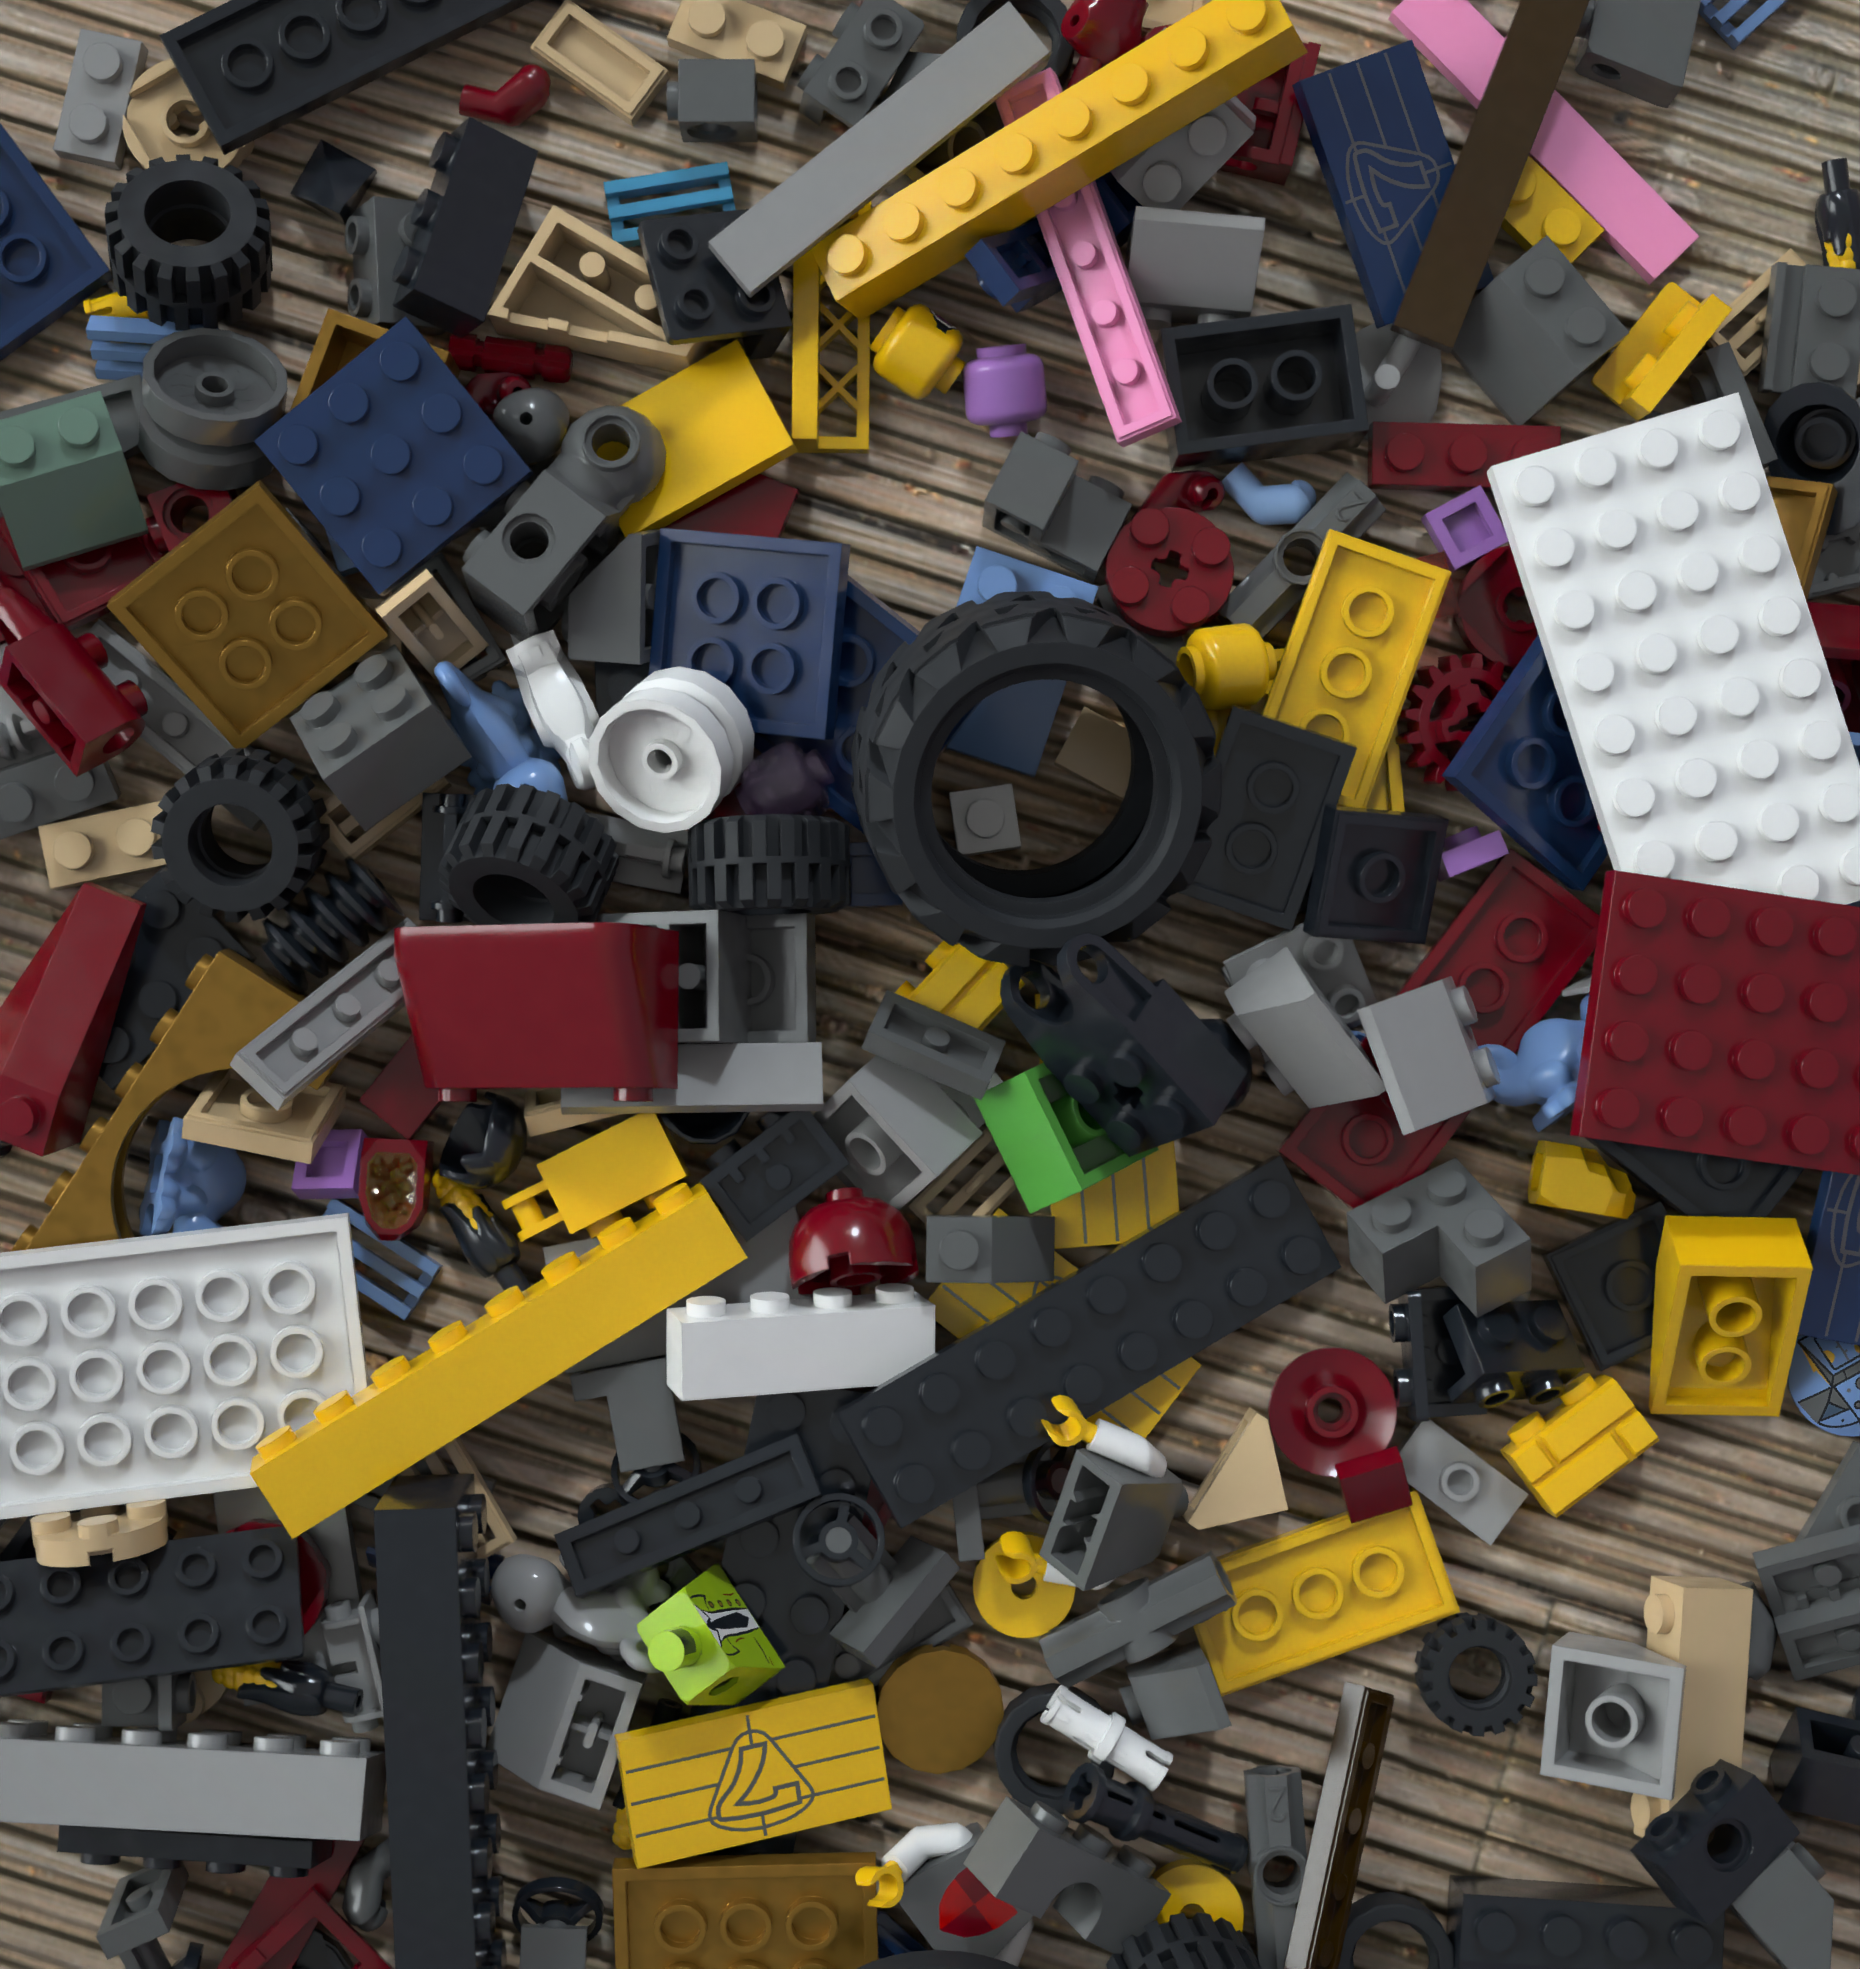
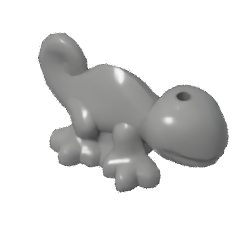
M518 1554L505 1558L496 1569L491 1583L493 1602L498 1614L512 1629L524 1633H534L553 1624L552 1630L557 1638L561 1639L570 1635L595 1645L600 1653L610 1655V1658L615 1661H625L637 1671L644 1673L662 1672L651 1664L648 1657V1647L639 1635L636 1625L649 1615L647 1607L662 1602L671 1595V1587L660 1579L657 1567L583 1599L576 1597L572 1583L563 1576L553 1563L546 1559L527 1554ZM560 1554L559 1560L562 1566L566 1569L564 1561Z

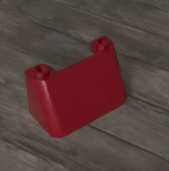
M614 922L420 926L394 929V958L425 1089H438V1102H477V1089L611 1088L613 1089V1101L653 1102V1089H678L679 931Z

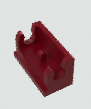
M1313 42L1303 43L1308 53L1236 95L1256 116L1255 131L1219 170L1285 185L1293 164L1303 123V116L1292 85L1300 80L1314 76L1321 44Z

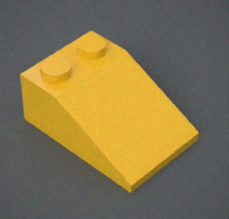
M1665 1215L1655 1273L1649 1409L1651 1414L1779 1417L1813 1271V1266L1796 1218Z

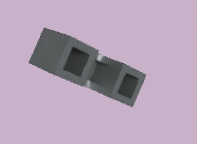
M1006 1796L963 1864L995 1898L1040 1919L1053 1899L1060 1893L1053 1907L1086 1941L1114 1954H1122L1124 1948L1121 1943L1130 1935L1138 1937L1146 1932L1144 1926L1155 1921L1171 1896V1893L1152 1876L1156 1865L1142 1853L1126 1844L1122 1846L1119 1852L1112 1849L1113 1844L1110 1840L1085 1823H1080L1076 1830L1068 1827L1069 1822L1065 1817L1041 1801L1036 1800L1030 1808Z

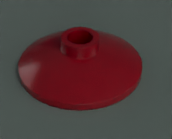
M1318 1348L1295 1358L1277 1377L1268 1402L1269 1426L1279 1449L1291 1462L1312 1474L1337 1477L1334 1464L1384 1450L1388 1447L1397 1422L1396 1398L1386 1375L1367 1357L1344 1348ZM1334 1398L1340 1404L1339 1416L1329 1422L1321 1420L1318 1415L1319 1404L1324 1399Z

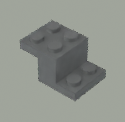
M723 910L597 915V922L631 923L679 931L678 1044L816 1042L815 915L802 913L746 916Z

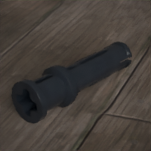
M1084 1763L1079 1766L1071 1775L1066 1785L1063 1796L1065 1816L1077 1823H1085L1090 1820L1107 1827L1110 1834L1118 1840L1130 1841L1140 1837L1172 1850L1179 1855H1184L1218 1869L1226 1875L1238 1873L1247 1859L1248 1842L1243 1835L1232 1833L1196 1818L1191 1814L1160 1803L1153 1799L1152 1794L1143 1784L1136 1781H1129L1126 1784L1105 1776L1104 1770L1096 1764Z

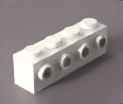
M901 1283L881 1284L875 1287V1294L852 1295V1291L845 1288H820L813 1291V1298L791 1300L788 1294L782 1292H758L750 1295V1302L726 1304V1299L717 1296L691 1297L686 1300V1307L666 1308L667 1386L681 1401L879 1386L935 1353L936 1305L914 1291L913 1286Z

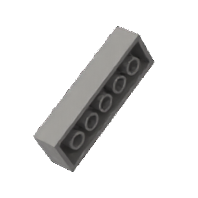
M8 1719V1722H0V1822L361 1841L381 1831L386 1781L385 1751L370 1750L371 1738L336 1736L332 1737V1740H320V1747H306L307 1735L292 1733H267V1736H255L254 1744L241 1743L242 1731L208 1729L203 1730L202 1733H188L187 1740H177L178 1728L174 1731H159L158 1726H138V1729H122L121 1737L112 1736L113 1727H102V1723H73V1726L61 1725L56 1726L55 1733H47L49 1721Z

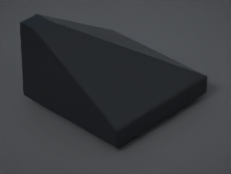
M321 139L290 194L346 225L349 217L357 209L377 174V170Z

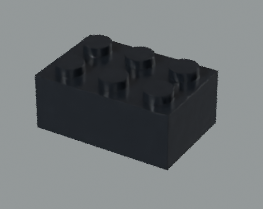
M1351 304L1160 329L1155 348L1182 420L1181 423L1165 429L1171 472L1356 448L1369 431Z

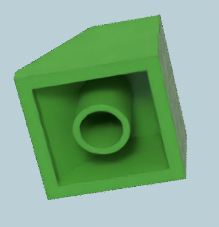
M1044 1063L987 1090L982 1100L974 1098L1030 1214L1083 1191L1159 1150L1158 1147L1128 1157L1119 1146L1109 1139L1106 1131L1084 1107L1067 1093L1062 1083Z

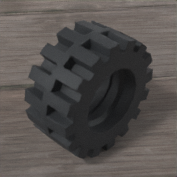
M1465 1612L1456 1614L1457 1618L1450 1621L1445 1618L1437 1623L1439 1628L1432 1634L1427 1632L1422 1639L1425 1643L1422 1651H1417L1415 1663L1418 1665V1668L1414 1674L1421 1697L1435 1716L1455 1731L1460 1733L1465 1731L1469 1732L1472 1736L1484 1737V1732L1492 1731L1496 1735L1506 1731L1504 1725L1511 1721L1516 1725L1523 1718L1520 1714L1525 1706L1530 1708L1535 1697L1531 1694L1532 1687L1538 1684V1675L1533 1669V1665L1536 1663L1532 1653L1525 1645L1526 1643L1513 1629L1489 1615L1482 1613L1470 1615ZM1475 1647L1488 1649L1496 1655L1500 1662L1502 1674L1499 1685L1492 1694L1484 1699L1469 1700L1460 1697L1455 1693L1450 1683L1449 1673L1452 1662L1458 1654L1466 1649Z

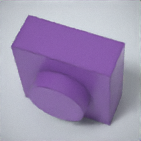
M1481 485L1426 513L1421 518L1423 525L1451 574L1479 560L1488 552L1505 546L1509 542L1505 529Z
M1474 826L1445 838V852L1442 853L1437 880L1442 882L1509 854L1500 830L1481 836L1478 827Z
M362 1129L331 1130L311 1164L295 1162L291 1189L299 1199L359 1198L360 1159L364 1138H368Z

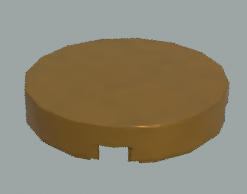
M933 1644L913 1648L894 1660L879 1681L876 1705L881 1738L892 1756L913 1770L942 1774L966 1768L985 1755L994 1743L998 1726L1003 1720L1004 1707L1001 1688L985 1660L965 1647L949 1644L950 1647H933Z

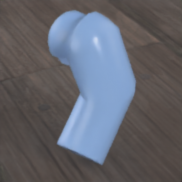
M1243 462L1221 481L1225 491L1254 522L1263 526L1296 524L1316 504V492L1308 482L1294 480L1291 484L1264 486Z

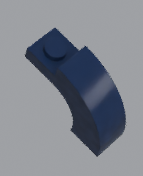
M1108 172L1096 179L1095 182L1120 248L1128 241L1136 206H1143L1117 182L1111 172ZM1037 218L1014 230L982 238L965 254V257L977 271L976 278L982 289L988 295L997 299L1003 307L1011 305L1016 313L1035 306L1062 290Z

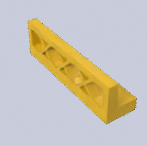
M871 201L849 219H855L872 208ZM809 250L793 263L791 439L798 450L797 453L869 454V347L871 315L863 320L858 319L856 338L846 328L856 316L847 311L838 320L821 302V290L827 285L823 274L821 275V270L811 250ZM820 316L831 326L821 337ZM838 335L857 352V364L839 382L820 364V352ZM820 378L831 388L821 399ZM856 378L857 401L845 390ZM838 396L857 414L856 437L819 436V414Z

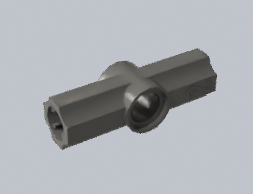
M1346 472L1292 530L1281 537L1268 555L1229 594L1224 608L1217 616L1223 625L1250 624L1264 639L1304 597L1312 575L1298 576L1288 571L1284 565V551L1296 546L1303 547L1312 553L1316 562L1327 530L1332 529L1360 539L1386 512V508L1381 504L1377 495L1361 480L1354 478Z
M1210 1551L1149 1581L1148 1577H1144L1116 1589L1101 1599L1097 1604V1608L1079 1617L1072 1618L1071 1621L1041 1635L1039 1643L1044 1654V1660L1054 1679L1061 1685L1069 1688L1123 1660H1127L1128 1664L1135 1663L1160 1652L1179 1637L1178 1633L1196 1624L1203 1623L1235 1606L1237 1598L1221 1562Z
M1279 1764L1257 1766L1253 1769L1243 1770L1249 1845L1246 1865L1251 1877L1256 1958L1262 1969H1284L1307 1863L1301 1769L1299 1767ZM1282 1855L1289 1856L1295 1860L1294 1870L1285 1880L1272 1882L1262 1877L1266 1863L1273 1857Z

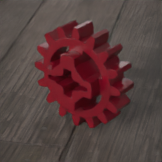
M1455 654L1438 657V668L1430 665L1422 666L1416 670L1422 685H1410L1406 696L1411 701L1409 709H1402L1398 718L1399 721L1407 722L1408 731L1401 733L1395 740L1396 744H1411L1414 752L1409 755L1405 762L1408 768L1427 766L1423 782L1426 784H1441L1445 780L1446 791L1459 792L1442 774L1507 681V679H1500L1505 665L1501 661L1487 662L1483 665L1482 654H1465L1461 660ZM1480 688L1489 696L1491 701L1481 695ZM1479 715L1477 720L1468 722V726H1464L1460 730L1448 731L1450 726L1459 724V720L1465 719L1467 716ZM1435 744L1447 751L1449 759L1441 754Z

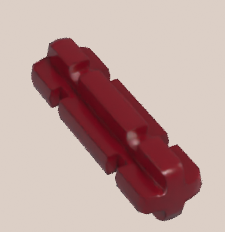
M469 333L463 338L452 334L449 341L448 351L460 370L475 372L477 367H482L484 373L508 372L520 374L525 379L533 380L537 374L542 375L544 381L563 384L569 382L572 374L573 353L567 346L546 344L544 349H540L537 346V342L486 336L485 341H480L477 338V334Z

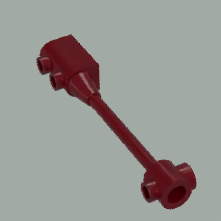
M0 578V633L8 645L5 646L0 668V685L74 775L78 777L119 755L139 738L145 728V721L142 716L148 712L146 698L133 681L126 680L115 686L102 669L108 666V655L103 644L94 634L86 633L75 638L64 624L56 623L14 588L7 587Z

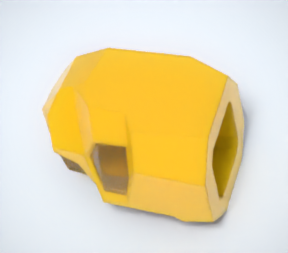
M1538 1140L1532 1158L1527 1189L1528 1202L1530 1204L1620 1219L1629 1218L1634 1210L1636 1195L1632 1191V1186L1626 1173L1609 1167L1597 1150Z

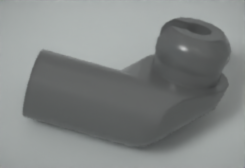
M1749 1581L1739 1585L1754 1589L1748 1679L1752 1678L1757 1681L1771 1669L1778 1632L1776 1624L1754 1582Z

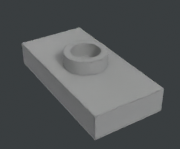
M1430 1419L1429 1421L1416 1422L1398 1446L1408 1484L1490 1546L1529 1495Z

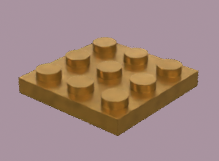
M261 480L257 481L109 599L107 604L108 609L235 749L246 748L388 636V628Z

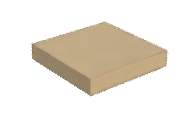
M234 1069L218 1070L184 1116L182 1139L311 1164L345 1107L347 1087L327 1082L319 1090L307 1086L277 1111Z

